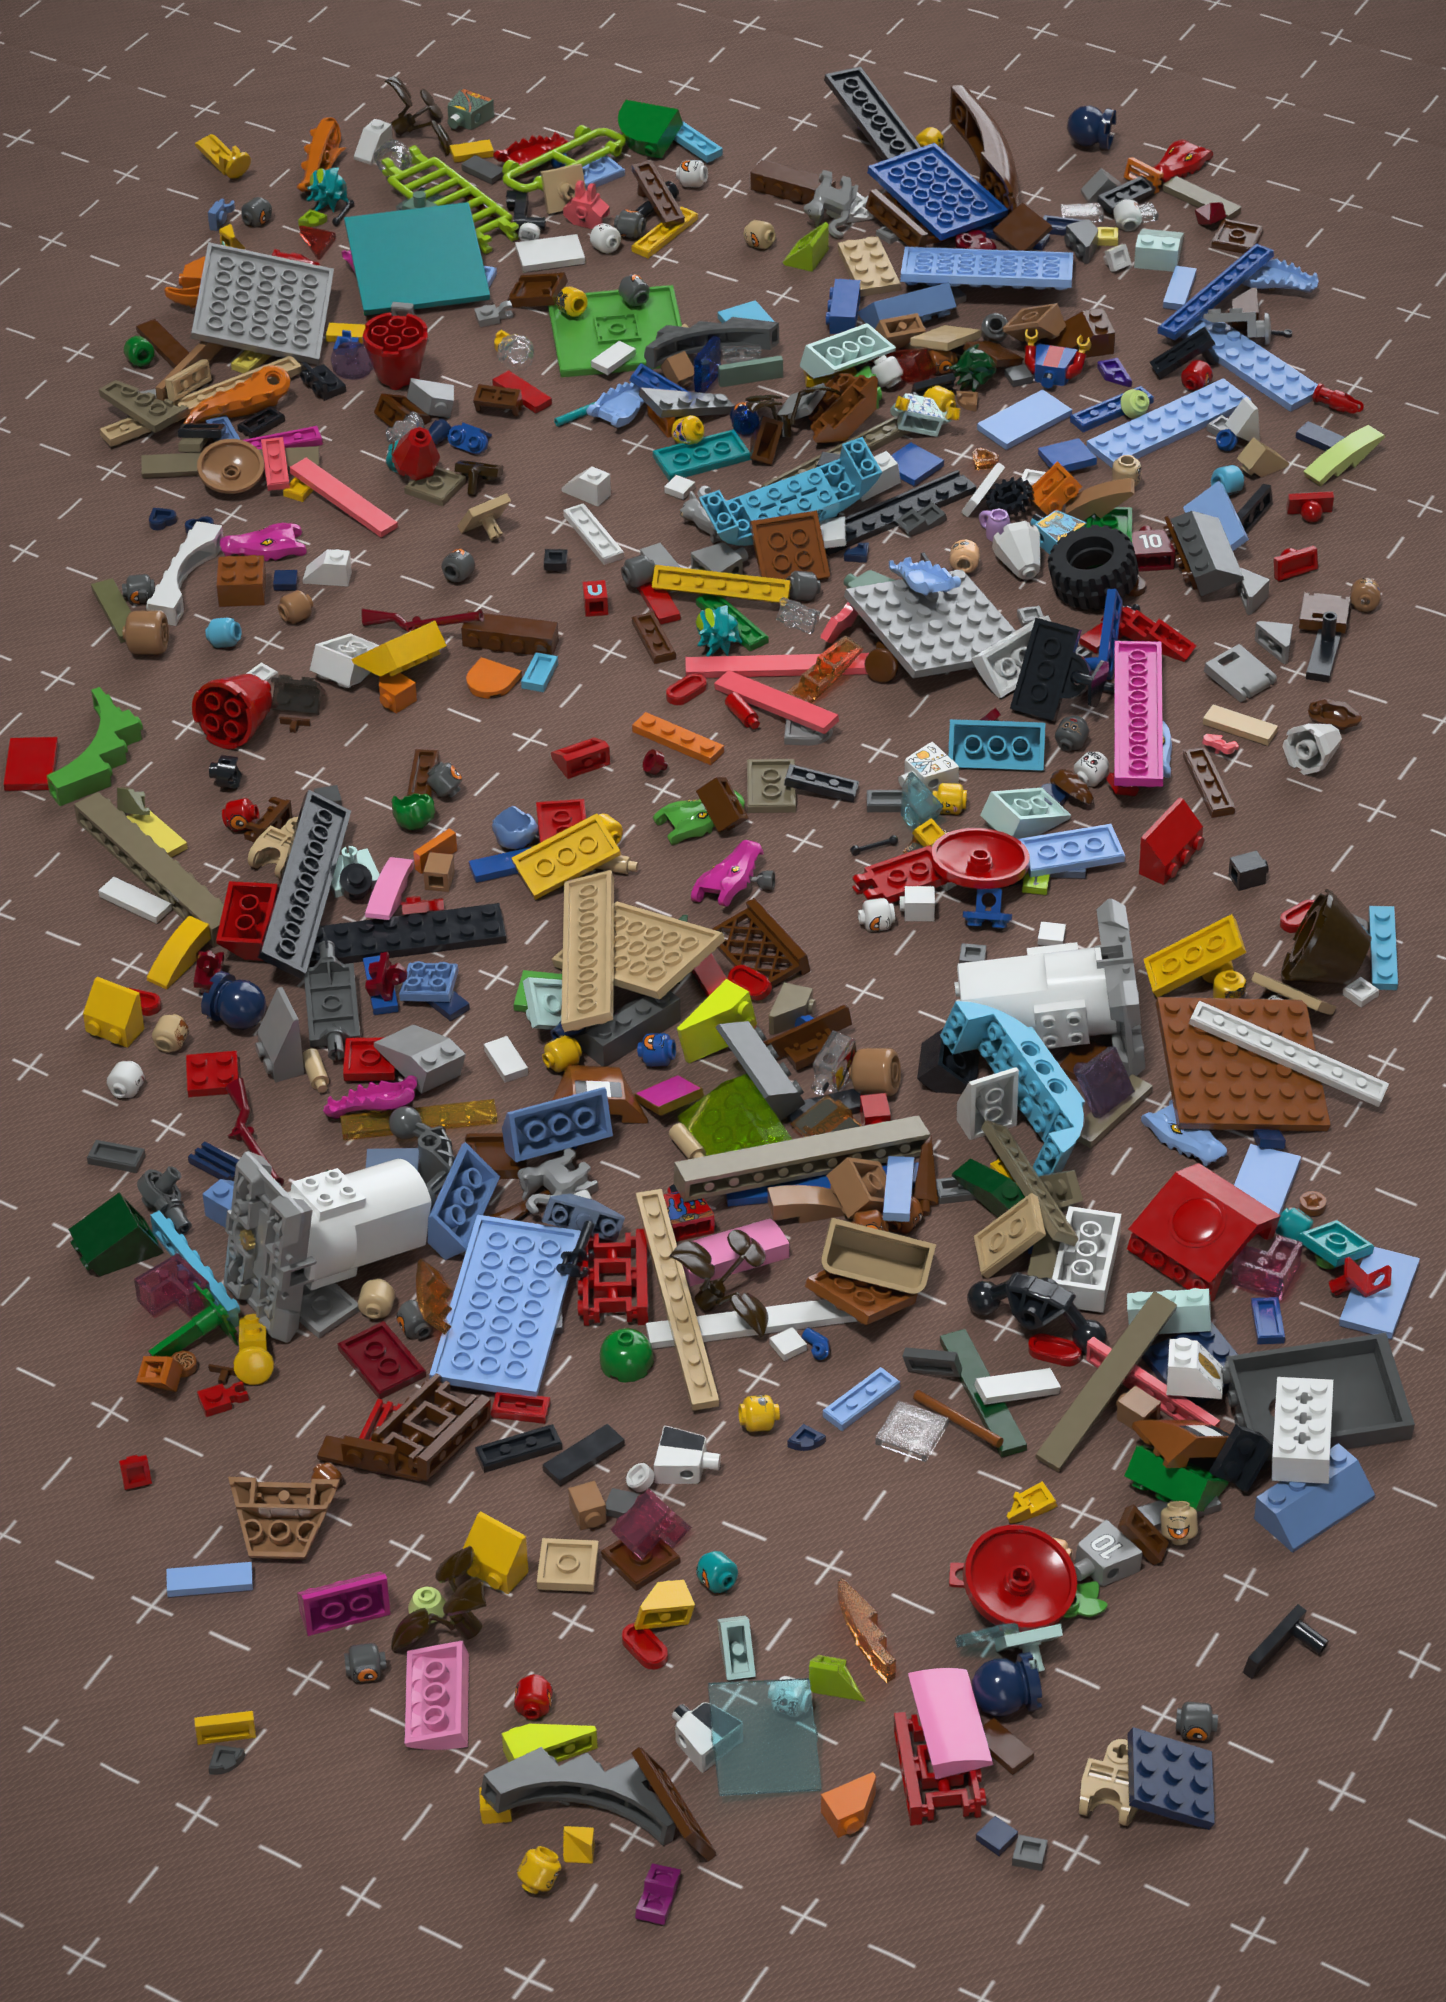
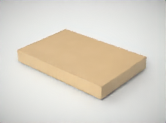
M944 325L912 337L911 345L913 347L949 351L964 345L966 342L980 339L981 330Z
M1255 972L1251 979L1252 982L1289 999L1302 1000L1307 1004V1007L1316 1011L1333 1015L1336 1006L1271 977Z
M1033 1193L1029 1194L974 1235L982 1276L988 1279L1046 1236L1038 1196Z

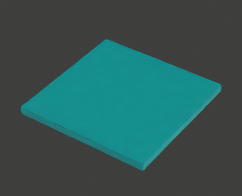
M469 202L344 217L364 316L392 312L391 305L393 302L414 304V309L490 300L489 287Z

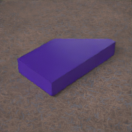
M1118 358L1097 362V368L1104 380L1132 387V380Z

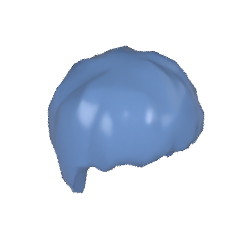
M515 806L503 810L492 821V830L498 844L511 850L523 849L526 845L531 844L538 833V825L535 819Z

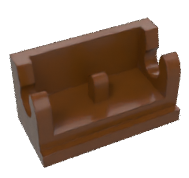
M478 384L473 399L475 410L480 412V405L512 409L513 415L519 417L518 410H522L523 407L520 389Z
M716 777L696 790L718 832H723L726 829L730 831L749 819L726 777Z
M271 797L268 801L277 806H269L267 812L256 824L249 822L245 827L251 830L244 834V838L255 843L256 839L269 826L281 829L289 819L293 818L291 800Z

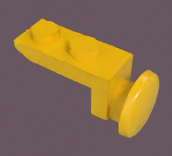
M213 134L195 143L196 148L223 175L231 179L242 176L250 167L251 158L248 153H240V149L236 145L232 147L231 152Z
M248 1314L245 1317L239 1318V1352L233 1362V1369L238 1379L249 1385L264 1383L270 1378L274 1370V1360L267 1351L266 1327L259 1323V1318L256 1317V1314Z

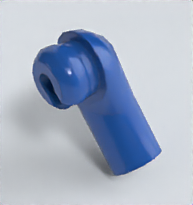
M810 1327L806 1328L802 1334V1339L812 1344L811 1353L813 1357L817 1360L825 1359L830 1353L828 1338Z

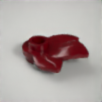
M971 230L967 234H959L955 240L957 249H997L995 243L991 239L986 238V233L980 230Z

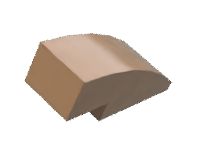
M1132 478L1118 479L1087 488L1066 503L1065 514L1082 521L1094 513L1099 518H1102L1134 495V480Z
M786 1185L768 1188V1205L774 1221L797 1217L799 1224L846 1216L841 1209L842 1205L838 1197L830 1188L807 1185Z

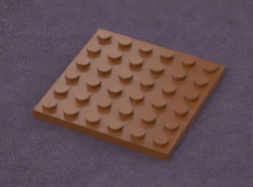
M1157 997L1155 1004L1177 1129L1329 1130L1330 1120L1322 1082L1189 1024L1198 1002L1201 1001L1316 1051L1307 1004L1302 1000Z

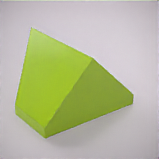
M818 1655L810 1660L809 1691L866 1702L846 1666V1659Z

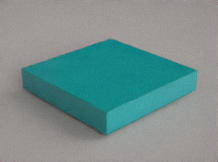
M1338 1220L1299 1234L1298 1242L1335 1267L1345 1264V1258L1347 1257L1354 1261L1373 1254L1374 1250L1372 1243Z

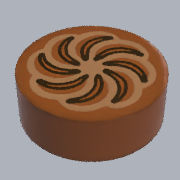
M179 1351L171 1356V1358L184 1366L181 1377H188L196 1371L197 1362L193 1353Z

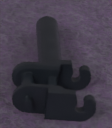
M591 1221L584 1222L575 1249L561 1253L563 1261L556 1267L559 1273L569 1274L570 1277L588 1276V1268L583 1267L581 1271L577 1262L592 1261L595 1257L593 1251H589L588 1255L585 1251L594 1228V1224Z

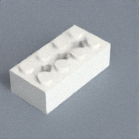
M1069 1206L1066 1219L1079 1239L1075 1246L1060 1242L1052 1279L1060 1287L1076 1295L1073 1303L1077 1309L1103 1313L1120 1239L1121 1214Z
M1277 1377L1272 1481L1329 1484L1333 1380Z

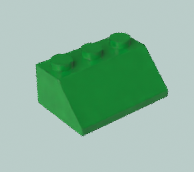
M1136 1446L1124 1477L1133 1480L1132 1485L1144 1491H1147L1149 1488L1156 1492L1155 1497L1166 1502L1171 1500L1188 1502L1197 1512H1204L1209 1503L1216 1496L1219 1497L1229 1483L1226 1480L1214 1477L1208 1470L1188 1461L1186 1468H1166L1163 1465L1164 1457L1161 1454L1156 1456L1153 1453L1154 1446Z

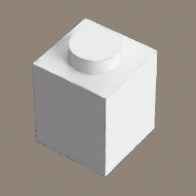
M905 886V896H900V911H905V921H934L935 887Z

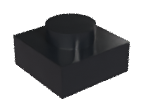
M545 549L544 570L567 571L568 549Z

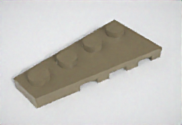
M117 380L99 389L101 398L154 433L189 415V408L187 406L181 405L178 407L171 400L165 399L162 401L156 399L155 394L149 392L140 393L138 388Z

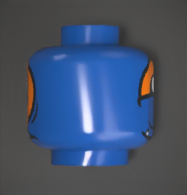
M666 1033L646 1034L642 1042L638 1043V1057L643 1059L646 1066H668L671 1060H674L676 1057L675 1040H671V1037Z

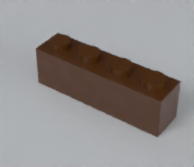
M761 160L750 172L751 190L804 205L809 204L813 200L814 193L821 184L818 182L819 175ZM832 179L831 187L836 188V180Z
M483 613V622H465L461 628L462 646L528 655H535V653L553 655L559 641L558 622Z

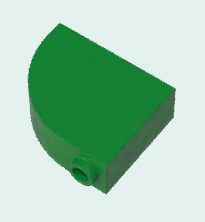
M625 100L618 114V125L626 139V145L632 151L649 157L662 158L683 125L678 109L632 100Z

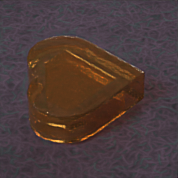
M985 448L974 449L972 451V461L975 470L994 468L999 463L998 454L989 452Z

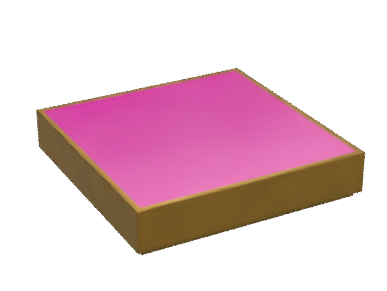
M679 1074L634 1093L638 1103L660 1116L704 1096L703 1089Z

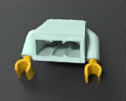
M916 392L906 393L903 397L898 396L896 403L890 409L891 415L897 417L898 429L935 437L938 436L943 424L949 423L952 420H959L960 408L947 407V411L943 413L932 398L919 396Z

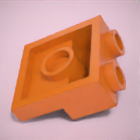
M1057 461L1032 486L1035 493L1033 494L1035 498L1033 501L1046 515H1049L1054 511H1061L1063 505L1077 496L1082 486Z

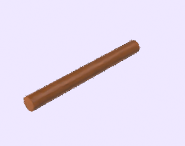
M917 1390L914 1393L913 1399L995 1447L999 1448L1002 1446L1004 1441L1002 1437L924 1392Z

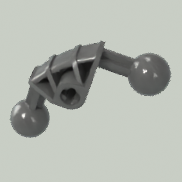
M408 1106L399 1107L393 1111L389 1118V1128L400 1139L418 1137L420 1175L426 1184L431 1198V1213L437 1200L436 1195L441 1191L455 1160L452 1142L448 1138L444 1127L431 1128L422 1123L420 1114L414 1108Z

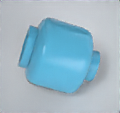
M1235 465L1220 467L1212 474L1211 486L1220 481L1228 495L1236 494L1244 486V475Z
M232 617L215 618L211 620L206 628L205 635L212 646L224 648L235 646L238 640L241 639L242 631L240 624Z

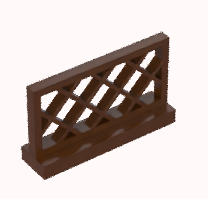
M877 189L870 190L865 209L909 247H924L925 245L956 238L957 235L940 241L931 231L922 227L924 225L917 218L909 216L912 214L904 206H900L901 204L889 192L881 194Z
M755 898L746 902L747 908L712 928L715 931L730 933L729 938L725 939L717 949L734 967L743 965L744 961H756L755 967L752 969L765 976H769L768 980L771 982L772 987L797 972L803 976L811 971L807 954ZM746 918L750 921L749 927L737 926L739 922ZM735 933L747 934L745 940H733ZM752 934L763 935L762 941H750ZM731 946L743 947L742 953H731ZM748 947L760 948L758 955L746 953ZM765 949L777 950L775 956L763 954ZM761 962H772V969H761ZM778 963H787L790 965V967L785 970H776Z

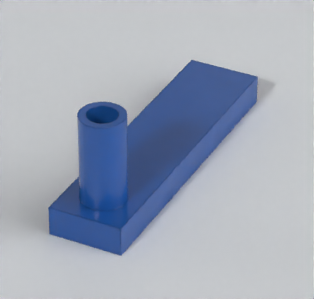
M1107 589L1098 657L1084 658L1089 663L1091 672L1095 670L1100 660L1108 662L1109 671L1106 680L1113 678L1115 641H1118L1123 603L1117 589Z

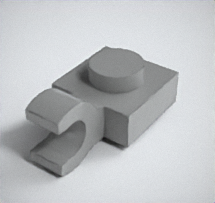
M504 301L497 308L495 304L474 308L479 327L499 324L500 319L512 318V310L505 311L512 308L511 302Z

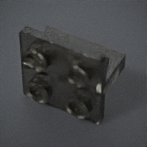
M283 674L278 675V678L271 677V683L274 685L272 710L319 715L321 695L325 696L326 690L320 683L315 682L314 678L301 677V680L292 679V676Z

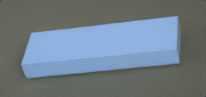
M1175 266L1163 301V308L1178 310L1187 303L1196 277V268Z
M880 1367L823 1410V1417L843 1431L900 1388V1381Z
M252 1562L167 1569L168 1597L253 1590Z

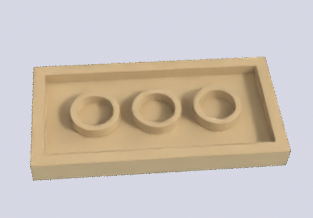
M867 237L865 239L847 240L838 243L839 254L851 279L861 280L860 297L901 290V283L879 237Z

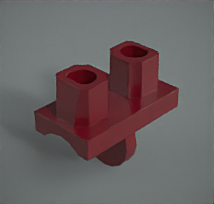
M210 950L206 952L199 951L193 985L194 988H200L202 995L204 992L209 993L213 985L210 979L217 972L222 971L224 952L213 954Z
M383 952L380 955L379 961L369 963L368 970L372 979L366 980L365 989L370 997L381 995L384 1001L392 1000L394 985L405 982L408 972L400 963L393 965L389 961V953Z

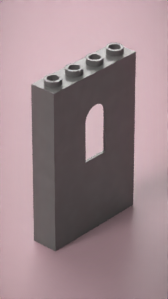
M1386 1333L1226 1356L1225 1366L1221 1368L1223 1384H1227L1229 1388L1227 1392L1229 1406L1234 1407L1236 1412L1234 1414L1235 1425L1238 1424L1260 1432L1272 1444L1274 1440L1275 1418L1270 1414L1269 1405L1272 1401L1276 1400L1277 1377L1333 1380L1330 1448L1338 1443L1343 1448L1350 1449L1412 1439L1415 1423ZM1273 1449L1266 1461L1272 1460Z

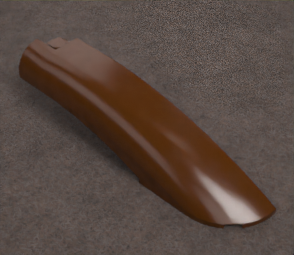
M951 86L949 122L964 138L975 155L980 168L979 183L1008 209L1009 215L1020 203L1018 177L1009 144L997 122L972 92L965 86Z

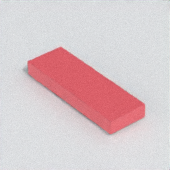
M283 437L262 439L261 444L268 491L289 489L290 484Z

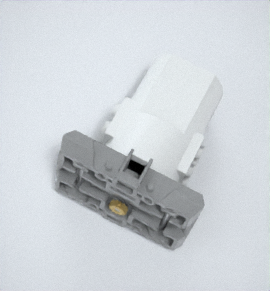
M1107 899L1096 909L1101 945L1094 946L1093 948L1078 949V944L1075 942L1027 948V955L958 963V982H954L956 997H960V999L956 1001L987 1005L1016 1018L1027 1027L1032 1026L1047 1048L1090 1044L1089 1036L1111 1035L1116 1072L1128 1078L1132 1074L1137 1076L1145 1069L1144 1043L1140 1025L1139 992L1136 984L1129 934L1130 927L1125 905L1114 899Z
M249 1151L242 1155L236 1164L231 1210L227 1211L225 1231L228 1233V1245L223 1283L237 1299L245 1300L254 1309L256 1317L259 1318V1323L266 1327V1331L271 1337L287 1343L291 1341L297 1332L304 1285L310 1290H314L352 1278L357 1274V1267L426 1245L431 1198L422 1177L406 1160L394 1159L345 1175L336 1168L294 1181L291 1185V1191L286 1192L271 1176L272 1166L262 1156Z

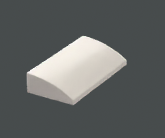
M1048 615L1039 617L1040 619L1051 621ZM1035 620L971 658L985 683L998 698H1002L1016 688Z

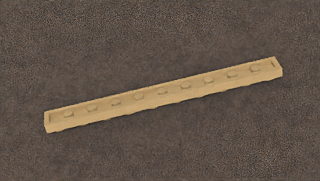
M288 356L186 395L177 401H173V403L178 407L181 405L187 406L190 413L203 400L214 396L218 391H227L234 388L237 383H243L254 372H258L265 366L281 367L292 378L300 374L301 365L292 356ZM269 377L267 379L268 383L271 385H274L275 383L279 382L278 379L275 377ZM132 417L100 428V436L110 447L151 432L150 429Z
M662 1189L636 1193L637 1207L692 1411L718 1407L719 1397L683 1265L679 1261L670 1258V1254L677 1247Z

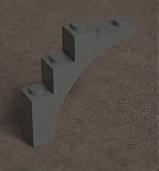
M731 317L723 324L699 321L690 328L666 325L657 332L656 340L646 346L644 351L646 365L648 368H656L663 364L667 358L684 351L688 355L703 351L735 348L771 350L780 343L779 322Z
M540 1747L485 1773L483 1776L481 1795L497 1813L536 1802L567 1801L584 1803L610 1810L630 1819L648 1831L663 1846L672 1842L674 1838L676 1824L667 1810L659 1803L655 1794L648 1790L650 1783L634 1758L604 1771L602 1765L595 1761L587 1752L558 1766L555 1758L549 1756Z

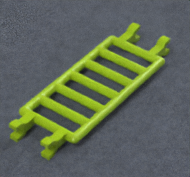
M414 145L408 148V152L412 154L409 162L416 165L401 171L397 168L389 157L381 160L382 164L386 167V169L382 170V174L386 177L390 176L387 182L408 199L413 197V190L447 175L451 179L423 191L426 194V199L459 184L463 189L433 203L438 206L448 205L472 194L476 198L468 201L470 209L481 204H485L488 207L472 215L473 223L495 213L498 214L499 218L475 229L479 248L484 254L492 252V247L488 245L492 241V237L483 235L489 231L499 228L506 233V236L512 242L519 239L518 234L514 231L519 226L515 222L511 223L512 215L437 157L428 159ZM432 166L438 168V170L406 185L399 182Z

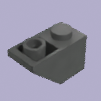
M1089 219L1066 225V234L1064 235L1065 244L1074 251L1075 255L1084 264L1090 262L1098 247V229Z

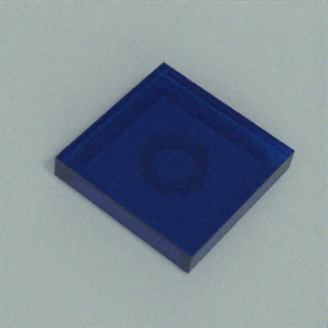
M713 336L694 358L695 392L705 393L718 377V365H721L719 337Z

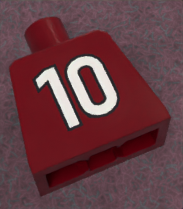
M1143 526L1139 531L1132 533V543L1139 572L1174 570L1175 549L1164 530H1152L1150 526Z

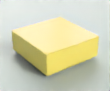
M1097 227L1098 246H1118L1117 227Z

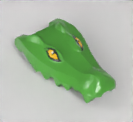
M733 790L744 808L745 802L742 795ZM700 799L668 804L653 816V820L657 825H662L669 820L675 829L667 836L671 845H676L690 837H703L706 832L711 833L715 826Z

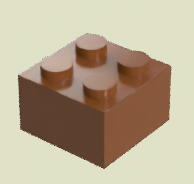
M264 555L218 557L216 586L219 607L265 605L266 570Z

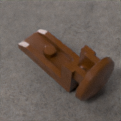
M880 640L876 644V649L867 655L865 670L872 680L888 682L896 676L899 661Z

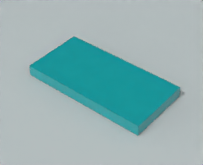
M734 429L703 437L697 444L688 445L680 443L653 451L654 460L669 482L676 475L686 478L751 460L750 451Z

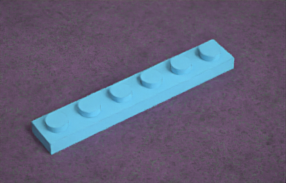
M160 1210L150 1214L152 1231L156 1238L192 1283L196 1282L202 1290L207 1288L215 1299L214 1304L216 1306L221 1304L230 1316L228 1320L234 1327L239 1326L238 1314L241 1312L239 1304L234 1298L231 1299L227 1295L225 1286L214 1279L210 1267H205L202 1264L197 1251H192L189 1248L185 1236L177 1233L170 1218L166 1219Z

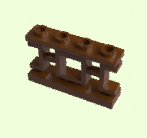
M436 1373L429 1380H426L413 1396L410 1395L397 1411H393L381 1426L374 1429L371 1440L397 1446L399 1452L409 1456L408 1468L411 1470L417 1468V1477L427 1481L490 1420L491 1399L484 1395L477 1399V1396L472 1394L466 1401H463L450 1394V1382L445 1381L442 1383L441 1375ZM435 1401V1404H437V1405H439V1406H441V1407L439 1408V1407H437V1406H435V1405H433V1404H431V1403ZM450 1412H453V1413L459 1415V1417L457 1418V1416L451 1414ZM425 1418H428L440 1424V1426L434 1432H431L419 1426V1424ZM402 1432L403 1435H405V1436H407V1437H409V1438L407 1439V1438H405V1437H403V1436H401V1435H399V1434ZM418 1443L427 1446V1448L424 1450V1447L419 1445Z

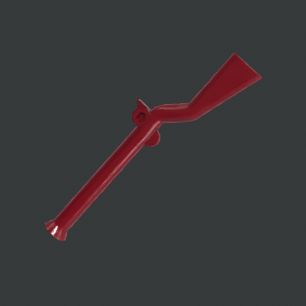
M362 609L363 626L394 622L407 632H411L433 621H436L438 627L472 621H484L482 609L476 612L423 620L415 616L410 622H407L397 613Z
M237 1078L225 1087L240 1111L232 1133L227 1136L229 1139L243 1140L250 1152L262 1156L270 1164L252 1136L254 1128L245 1126L250 1115V1108L243 1078ZM272 1167L271 1176L282 1186L284 1179L279 1177Z

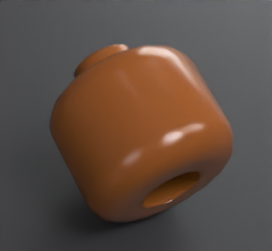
M330 1462L316 1465L311 1476V1480L340 1479V1483L343 1478L339 1470Z

